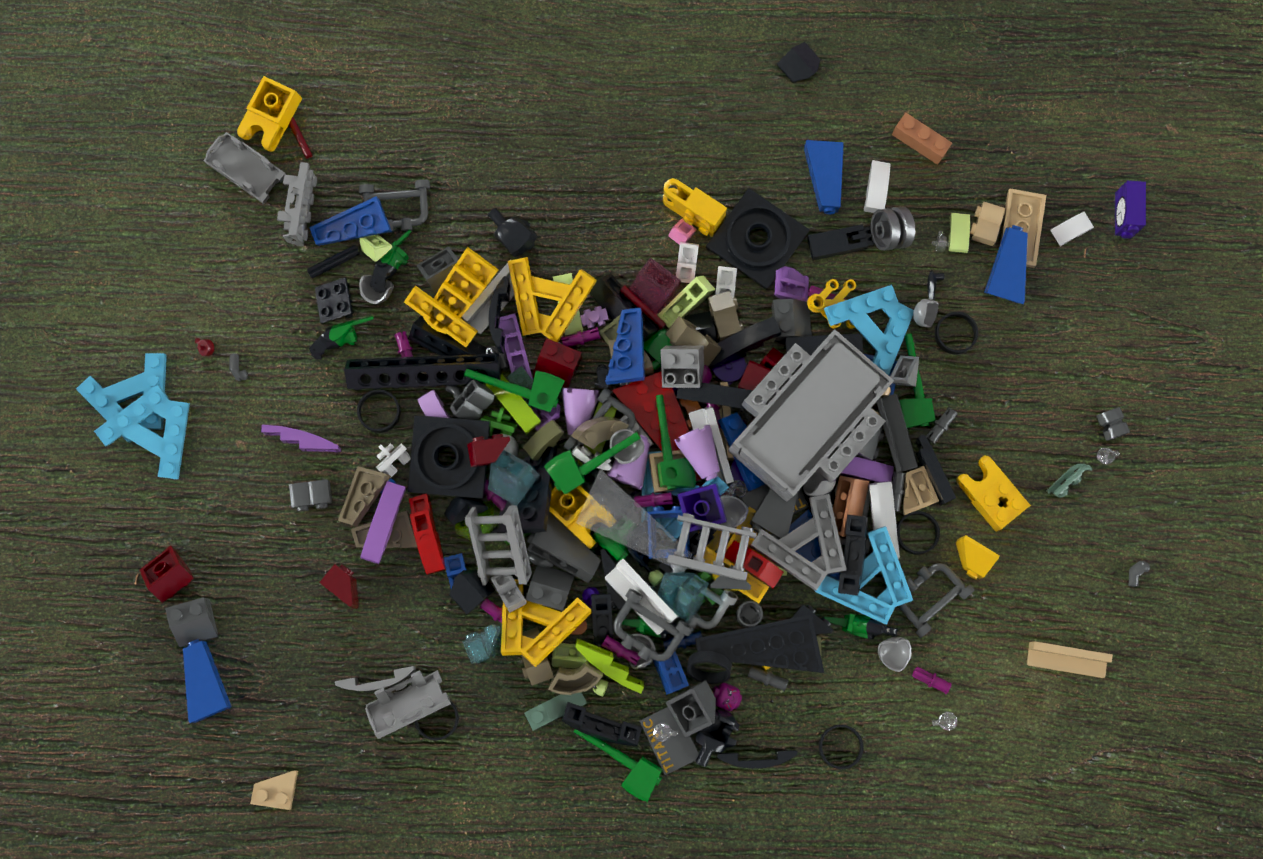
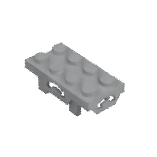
M227 132L224 135L218 136L207 150L206 158L203 160L211 168L263 204L270 198L269 192L274 185L282 182L284 175H286L285 172L270 163L264 156Z
M300 162L298 176L284 175L283 184L289 185L285 211H278L277 221L284 222L283 229L289 231V234L283 235L286 242L304 247V241L308 239V230L306 229L307 223L311 221V212L309 210L310 205L314 203V194L312 192L313 187L317 185V176H315L313 170L309 169L308 163ZM296 195L295 207L290 209V203L294 202Z
M419 670L411 674V678L386 690L381 688L374 692L378 699L366 704L365 710L370 725L378 739L451 704L446 692L443 693L439 683L443 681L438 670L425 677ZM412 682V685H409L406 689L399 692H394V694L392 693V691L394 690L397 691L405 688L408 683Z

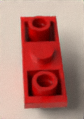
M735 540L725 553V558L734 564L736 563L740 545ZM747 547L743 564L744 570L774 589L784 572L772 562Z

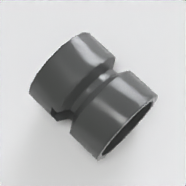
M1121 407L1096 416L1100 426L1104 427L1102 432L1106 441L1130 433L1127 422L1122 420L1124 415Z
M754 601L742 603L736 611L737 622L745 628L756 626L763 617L761 606Z

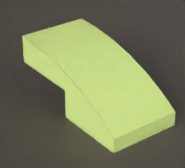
M951 213L949 251L968 253L970 214Z

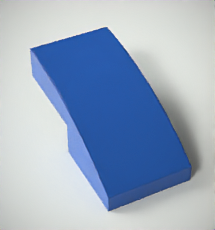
M462 553L444 558L451 589L455 577L463 570H467Z

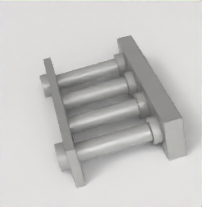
M517 505L509 506L501 516H478L476 507H472L465 517V524L469 528L478 565L477 573L478 577L481 578L482 585H486L492 575H515L518 577L519 584H527L532 571ZM503 523L506 525L507 533L482 534L480 524ZM507 541L510 543L511 550L486 551L484 542ZM511 558L514 560L515 567L490 568L488 559Z
M683 513V516L678 515L677 520L683 522L677 551L674 552V555L669 554L668 564L746 582L748 572H744L745 568H743L749 538L756 539L757 534L753 532L752 528L742 526L741 529L697 520L694 519V515ZM691 524L702 527L696 557H693V560L685 558L686 555L684 554ZM710 529L722 531L716 560L713 561V564L705 563L704 559ZM730 533L742 536L736 563L732 569L724 567L725 564L723 563Z

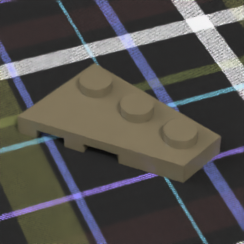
M358 466L338 521L357 527L391 476Z
M407 511L397 514L386 548H418ZM371 522L351 529L356 548L364 547Z

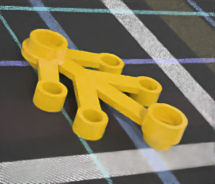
M829 280L826 283L825 289L820 294H813L808 298V308L814 313L820 312L827 319L824 308L845 301L843 299L847 294L856 288L855 281L847 280L844 282L841 291L833 299H826L831 292L839 287L837 280ZM830 283L834 284V288H831ZM848 283L852 285L851 289L848 287ZM814 301L818 303V307L814 305ZM849 320L846 321V326L848 328H855V326L851 325ZM839 323V324H837V325L830 326V327H831L832 329H835V328L839 327V326L841 325V323Z

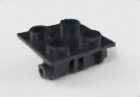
M346 277L315 287L320 324L344 316L345 318L353 317L354 311L352 310V300L350 299L352 296L349 292L350 284L347 283Z
M600 364L596 369L597 378H594L595 386L599 385V388L610 387L611 385H607L605 382L606 376L609 373L606 365ZM627 382V383H618V385H627V384H630V382Z

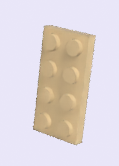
M1009 189L1000 244L1007 227L1012 228V225L1024 228L1023 232L1028 233L1026 267L1035 268L1046 195Z

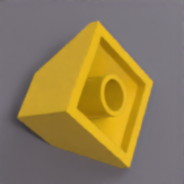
M967 535L956 541L962 568L967 571L966 574L975 580L977 578H984L1000 557V555Z

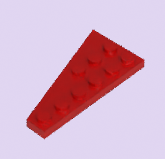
M662 371L645 377L643 381H635L612 390L621 403L634 413L638 424L661 451V432L656 407V395H663L672 451L680 450L674 440L688 433L689 429L673 388H662ZM695 470L696 481L701 480V477Z

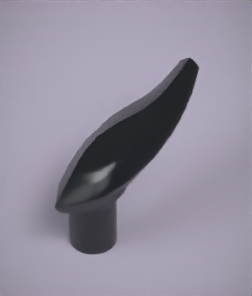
M931 270L929 273L927 291L928 297L931 300H935L936 281L944 280L945 278L943 272L935 273Z

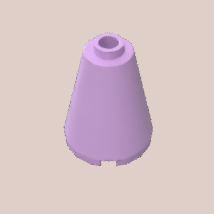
M562 388L561 393L568 435H572L582 423L592 420L600 390Z
M705 425L701 430L699 428L674 440L701 479L706 478L709 481L718 477L717 473L720 472L710 425Z
M640 435L644 442L645 448L641 456L628 464H621L615 460L612 468L606 473L609 478L622 484L631 485L632 488L641 490L643 487L650 443L647 441L648 438Z

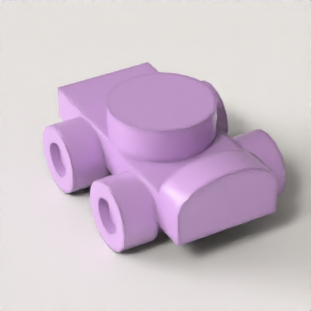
M601 306L594 308L595 311L590 309L584 310V314L580 315L583 327L587 326L588 330L594 329L595 323H598L599 327L605 326V321L609 320L606 308L602 309Z

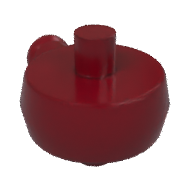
M195 339L200 355L208 357L213 354L214 344L210 339Z

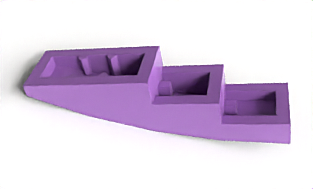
M516 314L500 317L499 328L503 329L506 336L505 351L514 384L530 388L533 385V378Z
M262 425L261 432L264 435L280 436V440L283 443L299 444V449L302 451L341 452V448L338 445L320 436L283 426Z
M854 457L839 475L879 483L891 482L894 467Z
M386 482L360 556L361 559L377 564L380 563L393 531V524L399 512L400 503L406 491L405 486Z

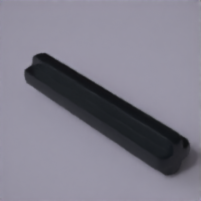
M353 245L309 267L307 272L311 278H315L360 255V251L356 245Z

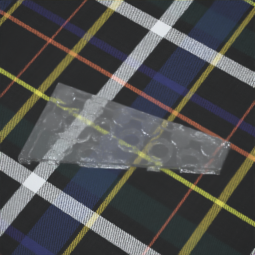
M600 469L576 524L684 573L685 567L667 563L669 554L674 555V552L677 551L679 541ZM685 548V558L691 559L692 553Z

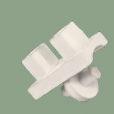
M391 443L386 448L380 445L381 452L377 455L378 459L381 460L384 456L387 457L376 468L381 473L384 472L392 477L398 471L392 465L396 459L403 465L411 460L406 451L407 448L400 444L389 453L394 448Z

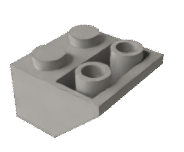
M704 345L663 347L661 349L662 388L701 387L704 370Z

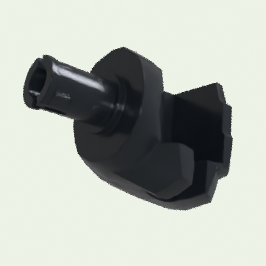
M497 208L488 213L487 216L498 227L494 232V236L513 257L523 255L534 247V242L538 236L530 229V223L527 220L515 216L506 220Z
M715 709V723L696 733L695 740L702 746L695 760L697 764L707 767L713 751L722 753L726 748L736 745L737 740L731 738L730 734L733 730L738 731L740 724L730 712Z

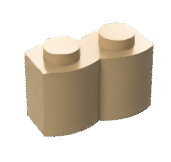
M983 202L981 207L977 206L974 217H977L976 223H972L970 234H972L971 240L993 246L999 233L1005 208Z

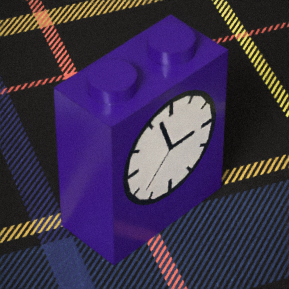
M1126 181L1115 192V235L1122 238H1132L1146 226V182Z

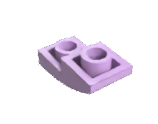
M434 389L417 399L425 416L450 418L443 407V402Z

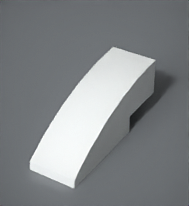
M872 160L866 191L865 212L874 213L878 209H885L890 163Z

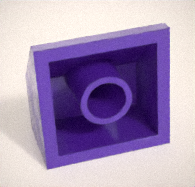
M717 483L677 494L682 513L694 515V519L721 524L727 522ZM691 524L689 532L702 529V527Z

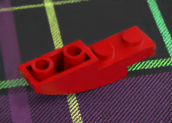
M423 494L410 498L412 528L425 572L429 575L446 570L439 533L436 532L430 497L428 494Z

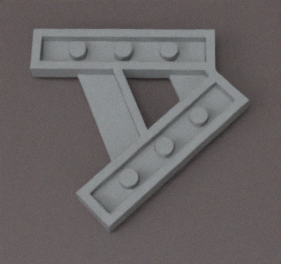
M829 494L810 497L809 501L813 518L786 536L777 540L761 529L756 539L750 545L754 550L815 591L819 588L826 575L846 571ZM818 537L822 556L813 562L808 561L795 552Z

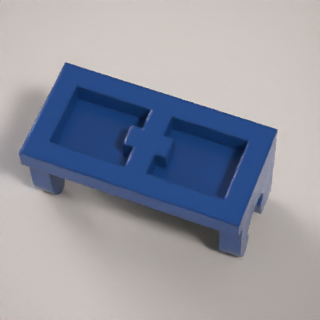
M676 651L666 661H656L653 659L666 695L689 686Z

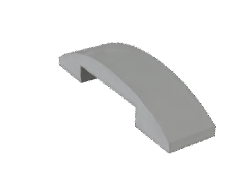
M416 667L394 670L395 678L359 685L358 678L335 681V685L354 691L385 689L407 679L416 671Z

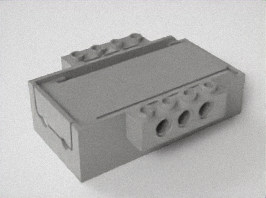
M835 329L811 356L795 343L743 401L742 406L755 419L733 442L728 451L783 500L788 502L815 471L832 483L886 421L871 407L894 380Z

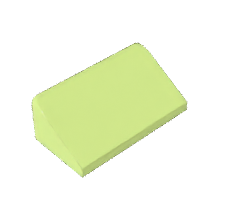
M378 234L360 238L361 251L375 262L392 248V245Z
M560 643L553 650V667L576 669L587 661L575 648V644Z

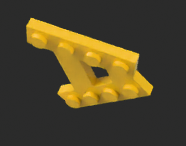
M528 257L508 261L523 336L542 333L548 339L558 343L597 280L581 269L571 284H565L531 276ZM536 296L560 301L551 316L539 313Z
M514 579L524 596V584H519L518 579ZM578 597L563 612L526 601L527 604L509 613L503 602L502 656L523 655L536 667L592 611ZM523 618L547 626L534 639L522 635Z

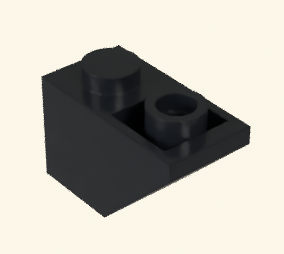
M801 605L791 617L796 618L812 614L816 635L830 634L833 631L830 627L832 624L822 617L820 619L816 616V610L810 605Z

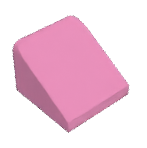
M682 218L673 226L669 237L680 245V242L687 243L697 229L686 223Z

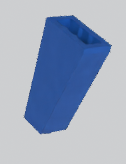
M806 140L804 152L819 211L825 214L838 213L841 207L844 142Z
M1012 225V228L1007 227L1005 229L984 293L1024 304L1028 233L1023 232L1024 228Z
M199 639L189 642L188 647L183 648L189 723H196L232 706L207 642L200 641Z

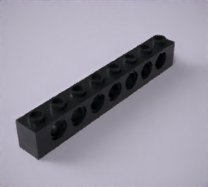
M499 353L347 360L344 368L347 389L355 390L364 388H417L420 386L437 387L439 385L456 386L468 384L473 379L464 376L466 369L477 371L501 380L502 374Z

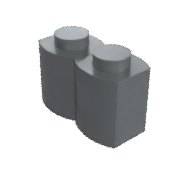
M472 380L465 387L462 394L453 401L450 409L460 419L478 420L481 417L482 411L493 403L495 396L490 388L476 380Z
M328 479L289 485L291 508L297 509V512H305L309 510V507L315 506L316 509H326L328 505L333 504L331 483Z

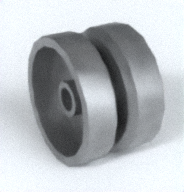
M893 207L891 209H878L874 212L871 219V235L878 249L885 251L893 250L894 248H907L912 244L915 236V222L909 209L906 207Z

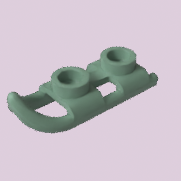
M1087 464L1072 466L1046 492L1048 494L1052 492L1058 498L1066 496L1068 494V486L1070 484H1078L1082 480V473L1086 470L1092 471V467Z

